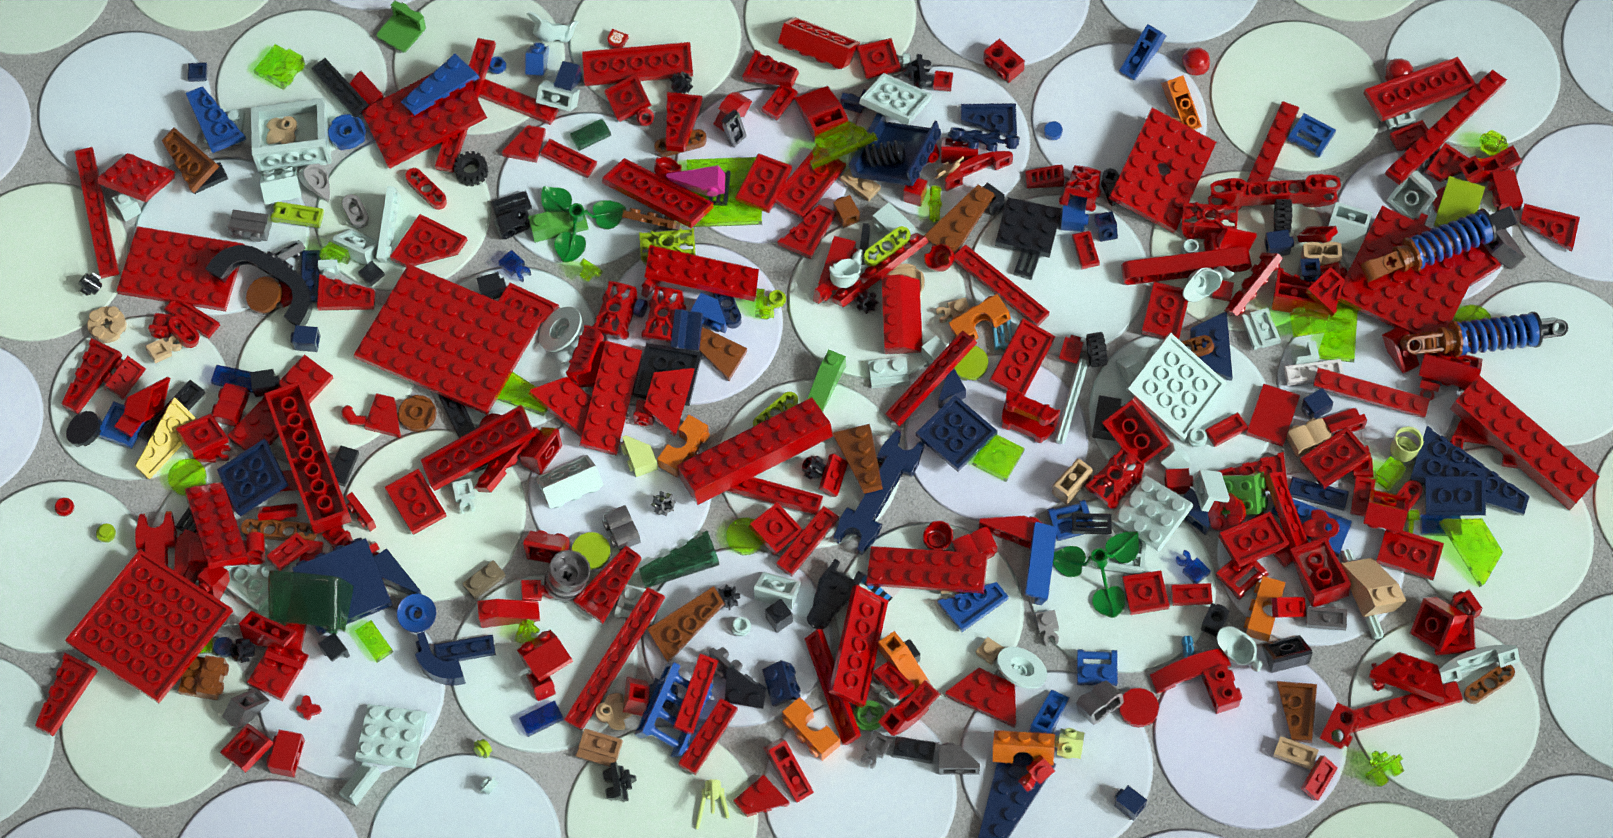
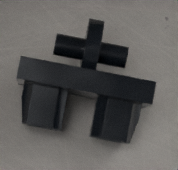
M917 54L916 59L907 64V67L903 70V75L909 78L910 81H913L914 86L919 89L931 87L934 83L932 75H925V72L931 70V60L923 59L922 54Z
M617 762L610 763L611 768L602 771L605 782L613 781L614 787L605 790L606 797L611 801H629L628 790H631L632 783L637 781L636 775L630 774L629 769L624 770V767L617 765Z

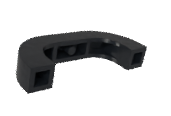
M236 245L219 252L205 268L209 274L225 283L232 271L242 265L257 267L291 288L293 299L290 307L284 314V318L293 325L305 326L307 324L313 307L311 291L303 278L292 269L293 266L286 261H278V257L269 251L265 253L253 246Z

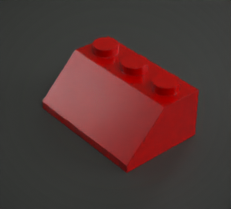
M1440 352L1424 353L1419 376H1422L1427 381H1440L1445 386L1455 385L1465 391L1480 375L1483 359L1467 354L1454 357L1451 352L1447 354H1441Z
M1136 397L1132 398L1102 422L1119 445L1131 452L1144 464L1171 442Z

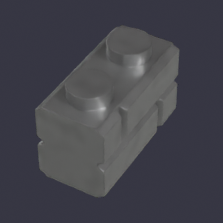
M233 210L228 230L230 235L238 240L249 238L254 242L267 241L272 220L269 214Z

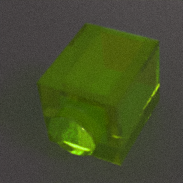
M1390 456L1376 472L1375 482L1387 491H1390L1403 477L1406 467H1404L1400 460Z

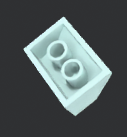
M588 455L534 477L550 509L559 508L570 500H578L582 495L588 492L594 493L604 486L596 465Z

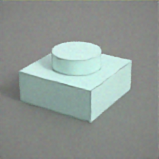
M318 260V268L321 275L327 277L340 275V267L337 260Z

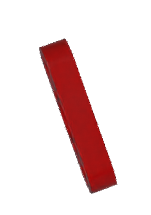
M411 168L406 172L407 183L432 208L441 210L446 207L447 199L445 193L421 170ZM411 176H417L420 182L418 183L415 178L411 179ZM425 185L431 186V190L428 192H423L421 189ZM435 194V197H436L437 199H439V200L441 199L442 201H441V202H439V201H436V202H435V198H434L433 195Z

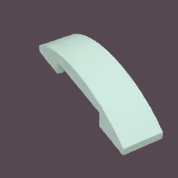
M1492 645L1463 653L1450 660L1439 670L1442 684L1462 680L1461 674L1497 662L1500 667L1520 662L1518 648L1516 645Z

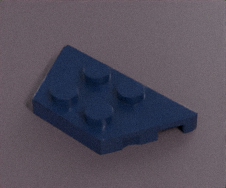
M1223 312L1190 328V339L1202 335L1209 336L1214 343V349L1210 354L1200 356L1199 358L1215 373L1226 377V380L1232 381L1227 312ZM1204 342L1202 347L1205 348L1207 343Z

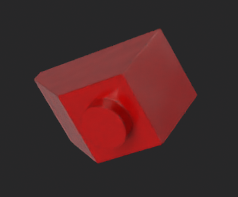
M1396 327L1382 334L1388 354L1404 374L1419 366L1416 354L1404 351L1400 346L1402 337L1410 333L1400 327ZM1412 341L1409 344L1410 349L1413 347Z

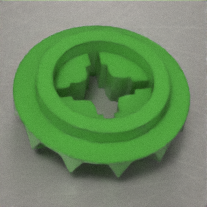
M867 700L864 707L856 706L853 714L858 727L861 730L870 732L879 729L881 724L878 721L885 715V711L878 702ZM868 709H870L871 715L875 716L872 717L870 723L864 717L867 716Z

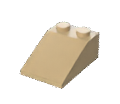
M1373 558L1341 563L1351 583V592L1363 617L1394 612L1406 602L1399 584Z

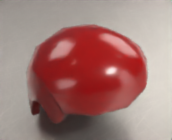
M1200 47L1189 48L1182 55V65L1185 66L1188 74L1202 75L1209 70V54Z
M1402 58L1391 60L1386 66V81L1412 73L1413 66L1409 61Z
M658 157L654 163L655 174L669 180L667 178L668 173L681 172L682 165H678L670 157Z
M945 244L932 246L931 251L924 255L926 266L936 272L948 270L954 262V251Z
M942 520L931 522L923 532V543L929 550L944 551L953 540L952 528Z

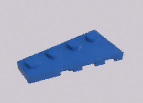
M453 54L401 102L415 116L434 105L436 100L446 98L450 95V92L457 88L460 90L469 81H475L480 77L458 55Z
M203 86L186 92V96L212 153L247 140L242 131L229 119L224 110L217 105L216 101Z
M1292 498L1301 524L1312 519V510L1319 509ZM1273 505L1271 513L1279 518L1277 510ZM1325 511L1329 518L1335 519L1339 524L1338 534L1329 539L1334 553L1339 557L1352 521ZM1328 524L1326 526V530L1330 531L1332 529V525Z

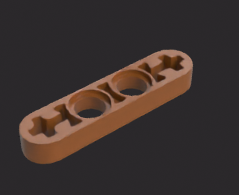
M246 519L241 524V530L245 537L250 533L246 529L250 528V525L254 527V529H251V532H259L258 529H260V532L264 534L265 540L286 541L295 533H299L304 540L314 541L317 537V534H314L311 523ZM268 526L275 527L274 532L271 534H266L264 530ZM288 527L294 529L291 535L283 534L284 530ZM310 529L311 533H309L308 536H305L304 533H306L307 530Z

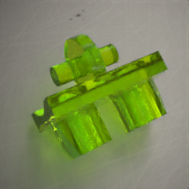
M1375 750L1372 753L1373 760L1369 764L1371 767L1376 764L1377 766L1364 774L1367 780L1372 779L1378 787H1382L1389 782L1384 773L1389 769L1393 777L1404 772L1400 762L1403 758L1400 754L1392 755L1385 760L1389 756L1388 753L1384 751L1380 754Z

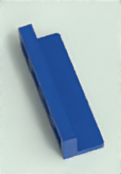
M1035 522L1025 595L1035 597L1034 604L1042 606L1049 596L1057 527Z

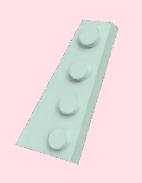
M387 186L376 256L381 263H387L392 253L391 242L394 238V228L401 200L400 193L393 186Z

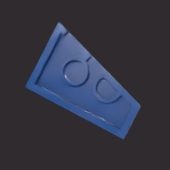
M997 582L984 586V594L960 593L946 600H938V605L957 628L964 632L1007 601L1009 596Z

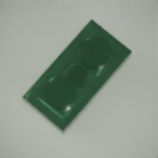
M603 118L570 133V137L578 151L611 136V131Z

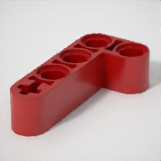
M250 532L246 535V540H242L248 556V562L230 566L259 565L265 562L264 534L261 532ZM200 542L188 544L189 566L207 567Z

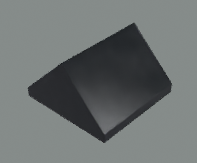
M1300 635L1262 644L1271 673L1309 664L1313 654L1312 649Z

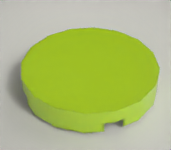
M974 346L954 368L960 379L975 381L983 377L987 372L989 363L987 354L980 347Z
M587 532L580 535L572 545V551L579 552L585 556L591 570L602 568L608 562L611 555L608 540L596 532Z

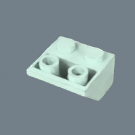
M286 166L279 171L271 169L261 174L260 186L265 204L302 197L297 167Z
M1336 202L1329 226H1336L1338 233L1332 237L1330 242H1338L1343 250L1357 254L1365 239L1373 212Z

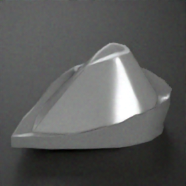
M311 164L303 167L298 172L300 182L328 202L330 200V186L326 169L320 164Z

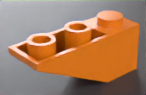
M1184 75L1161 83L1166 99L1176 118H1180L1181 123L1194 130L1202 127Z
M895 631L878 642L879 652L915 686L914 691L924 680L930 683L906 644Z

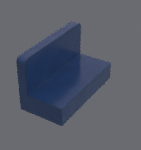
M675 309L671 347L699 350L703 313Z

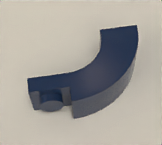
M425 632L418 633L419 641L415 642L418 653H415V656L424 674L431 680L443 685L457 686L466 684L459 660H439L432 654Z

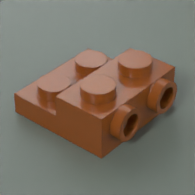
M208 655L205 658L197 656L183 673L178 693L180 695L218 701L219 695L224 691V676H227L229 672V664L226 659Z

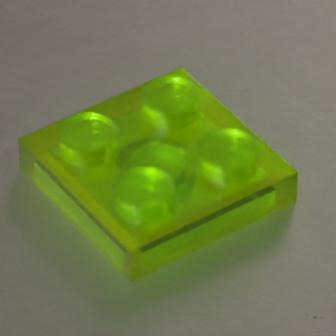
M996 435L977 453L972 465L1007 482L1023 455L1025 448Z

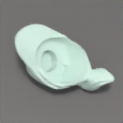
M533 12L527 13L535 23L533 34L541 42H552L555 40L568 42L574 33L576 25L579 23L578 21H573L567 26L559 23L553 24L548 20H541Z
M862 249L856 251L852 259H843L829 267L830 279L835 286L847 288L858 280L863 259Z
M1219 266L1214 270L1200 268L1189 275L1188 283L1183 289V297L1190 302H1197L1215 292L1220 287L1222 279L1232 277L1234 272L1229 271L1224 266Z
M1231 626L1222 627L1217 634V641L1227 657L1238 665H1251L1253 671L1259 672L1263 663L1256 657L1257 647L1254 640L1237 628Z

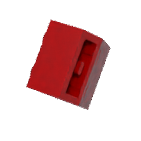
M828 86L794 98L815 143L849 130L848 117L841 103Z

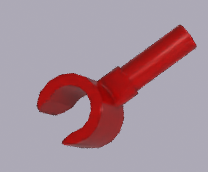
M1376 663L1371 664L1373 669L1377 667ZM1376 680L1372 681L1376 691L1385 688V683Z

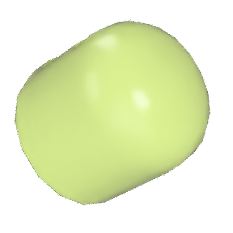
M1410 426L1402 427L1397 431L1390 445V452L1394 459L1400 462H1409L1416 457L1424 442L1420 431ZM1401 432H1411L1418 437L1419 446L1417 447L1414 441L1408 437L1397 436Z

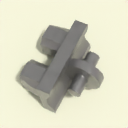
M713 647L709 650L708 657L719 660L713 678L718 676L720 679L724 678L727 681L729 664L734 665L735 669L739 672L741 671L742 663L738 660L730 663L727 660L729 653L724 647L717 650Z

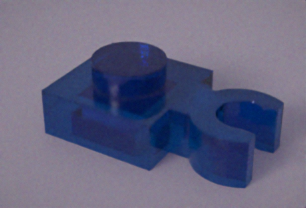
M510 250L498 261V264L509 275L512 276L516 273L518 280L524 282V277L521 274L527 273L531 276V270L524 266V260L513 250Z
M1184 550L1183 555L1186 559L1181 560L1177 556L1175 561L1179 566L1185 567L1182 572L1194 584H1199L1210 574L1211 570L1198 557L1192 560L1190 553Z

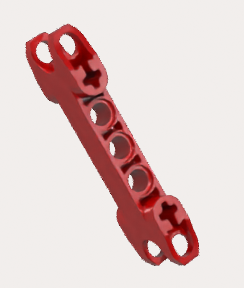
M1325 174L1309 175L1304 180L1245 182L1241 178H1229L1210 184L1211 195L1208 197V204L1214 205L1212 203L1213 199H1222V204L1220 205L1227 204V206L1234 207L1237 205L1238 210H1240L1243 206L1275 205V199H1291L1292 204L1302 203L1303 206L1309 208L1322 207L1337 202V191L1341 188V182L1339 177ZM1332 180L1337 185L1335 187H1327L1326 182ZM1222 186L1224 191L1216 192L1214 187ZM1332 194L1333 199L1326 200L1323 196Z
M166 511L163 523L155 528L148 526L145 514H139L135 530L137 550H145L147 554L168 566V548L176 547L178 537L172 511Z

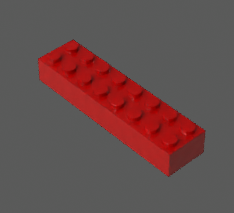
M1480 375L1450 407L1452 412L1511 462L1516 464L1518 468L1569 511L1600 478L1599 475Z
M299 381L264 393L314 534L316 535L352 522L302 382Z
M811 397L678 464L677 469L680 480L696 504L699 505L729 490L730 487L737 486L743 483V481L833 437L831 423Z

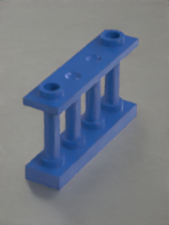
M675 662L666 664L634 733L640 739L653 735L674 748L671 753L673 758L685 754L691 735L681 731L678 740L655 728L654 723L660 717L672 725L675 724L676 717L664 711L662 706L664 701L669 700L681 707L683 699L671 693L670 690L674 682L686 689L688 687L689 680L679 675L680 665ZM710 684L703 707L712 696L713 684Z

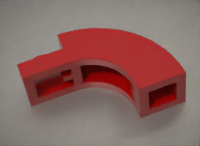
M1514 145L1491 157L1477 158L1475 155L1460 163L1459 166L1469 182L1484 183L1490 180L1492 172L1510 170L1523 162Z
M924 680L903 703L897 707H891L878 722L891 736L898 735L928 712L930 705L941 694L927 680Z

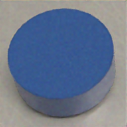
M1051 121L1045 125L1044 135L1047 139L1058 140L1062 136L1063 127L1060 123Z

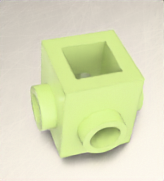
M1073 728L1061 729L1060 736H1055V747L1058 748L1057 755L1066 759H1081L1085 732L1076 731Z

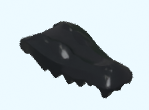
M834 558L829 568L818 581L813 606L807 615L808 624L815 629H826L833 617L849 602L852 587L855 585L860 586L864 573L858 571L854 579L837 571L840 561Z

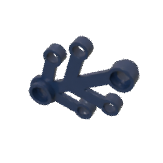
M952 127L948 132V137L952 141H965L968 143V148L978 149L980 142L986 145L987 151L992 152L997 151V143L1006 144L1008 149H1017L1020 137L1016 135H1006L1005 139H1000V133L982 134L980 130L965 131V129L959 127Z

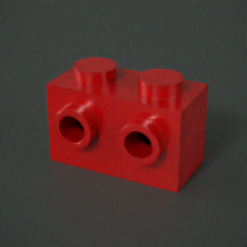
M1225 664L1204 671L1202 680L1216 714L1239 707L1242 694L1240 689L1235 687V677L1232 670H1229Z

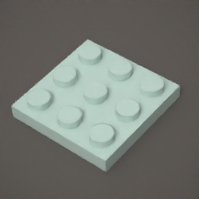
M883 73L860 98L859 104L866 106L868 109L875 110L884 116L893 118L902 124L909 125L929 103L932 94Z
M1145 475L1113 518L1112 523L1125 532H1138L1140 541L1160 552L1192 509L1193 504Z
M266 544L265 562L263 564L224 566L229 571L230 578L226 589L258 613L294 575L292 567H295V565L290 563L279 572L267 560L266 555L273 551V549Z
M368 704L355 755L356 761L415 769L428 716L427 712Z

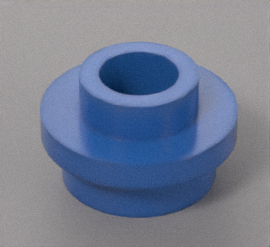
M498 56L493 57L489 65V71L493 74L503 73L506 69L505 60Z

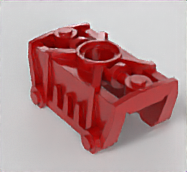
M1074 165L1069 181L1065 182L1064 195H1061L1059 198V204L1067 206L1071 195L1087 197L1085 210L1094 212L1096 209L1095 201L1097 197L1101 196L1102 192L1101 188H1099L1101 171L1088 166Z
M1183 201L1181 229L1186 240L1206 239L1211 232L1219 234L1227 227L1237 229V205L1234 207L1227 206V204L1222 206ZM1191 217H1196L1198 220L1195 223L1184 222L1185 219H1191ZM1223 220H1228V222L1234 223L1235 226H1226L1222 222Z
M609 281L608 288L602 297L603 303L596 317V323L592 327L600 330L601 333L615 335L618 339L627 340L629 338L628 329L633 317L634 305L638 300L637 289L631 285ZM614 286L616 287L617 294H614ZM626 289L630 290L628 297L623 299L621 294L625 293ZM613 304H617L620 307L615 312L610 311L609 308ZM617 317L619 324L617 330L614 331L611 323Z
M655 286L654 295L649 301L650 312L648 320L646 321L645 329L641 332V336L646 340L651 338L666 340L667 343L671 344L675 309L686 311L687 308L686 304H684L683 291ZM661 291L663 292L664 299H661V302L659 303ZM672 294H677L676 300L670 304L668 299L672 297ZM661 309L668 311L666 316H659L657 313ZM665 322L669 327L667 336L663 335V331L661 329V327L665 325Z
M584 325V331L582 335H579L578 346L573 351L572 359L569 360L570 366L568 371H566L567 377L580 388L594 387L605 343L601 331L590 325Z
M1008 389L1002 410V428L1006 430L1013 429L1034 438L1035 442L1042 443L1054 433L1060 409L1056 410L1049 407V404L1039 403L1036 400L1025 397L1023 393L1018 394Z
M1121 447L1120 451L1109 459L1108 464L1092 480L1086 483L1085 489L1104 501L1105 505L1110 509L1114 510L1119 506V501L1134 485H1138L1142 481L1144 463L1124 447ZM1124 454H1125V455H1126V456H1125V462L1122 463L1121 461H1122L1123 456H1124ZM1134 462L1138 464L1133 470L1126 471L1127 465H1131ZM1117 471L1121 476L1118 479H1113L1110 477V473ZM1113 485V492L1105 498V488H1110Z

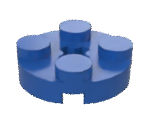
M344 114L332 121L328 134L333 145L343 151L362 144L365 141L366 130L360 118ZM345 129H348V131H351V132H350V134H347V135H346V134H343V133H345L344 130H345Z

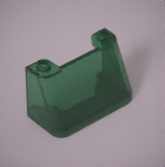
M270 570L268 575V619L287 626L288 623L320 626L330 634H337L338 631L345 632L354 586L335 576Z

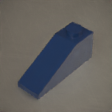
M387 548L374 557L386 586L407 595L422 594L421 590Z

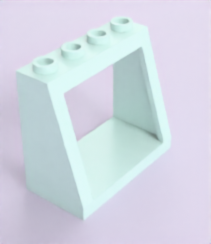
M313 98L305 101L296 100L290 103H276L275 105L267 106L259 105L251 108L252 156L258 173H264V171L271 169L279 171L286 166L302 168L311 164H332L327 107L324 98ZM317 112L318 140L260 147V119Z

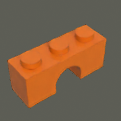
M996 294L987 297L981 304L971 307L961 316L954 317L949 322V326L955 337L963 330L977 340L979 338L975 329L977 323L989 321L994 328H997L1010 320L1011 316L1003 301Z
M691 415L687 416L678 429L679 437L687 443L681 448H675L667 444L657 458L658 467L677 478L679 476L677 465L696 456L701 444L706 443L710 436L708 425Z
M1263 576L1261 582L1256 583L1254 593L1257 594L1256 600H1251L1249 607L1252 614L1251 617H1246L1243 627L1247 629L1246 634L1249 637L1269 642L1275 618L1267 615L1263 611V607L1272 605L1271 598L1282 597L1286 582Z
M801 697L782 711L783 724L788 729L792 728L796 732V738L802 744L805 742L809 746L808 750L815 758L819 757L823 761L840 747V739L827 725L819 731H812L806 726L814 718V712Z
M994 730L993 762L1013 763V757L1016 753L1027 752L1032 755L1033 761L1042 755L1050 765H1054L1055 734Z

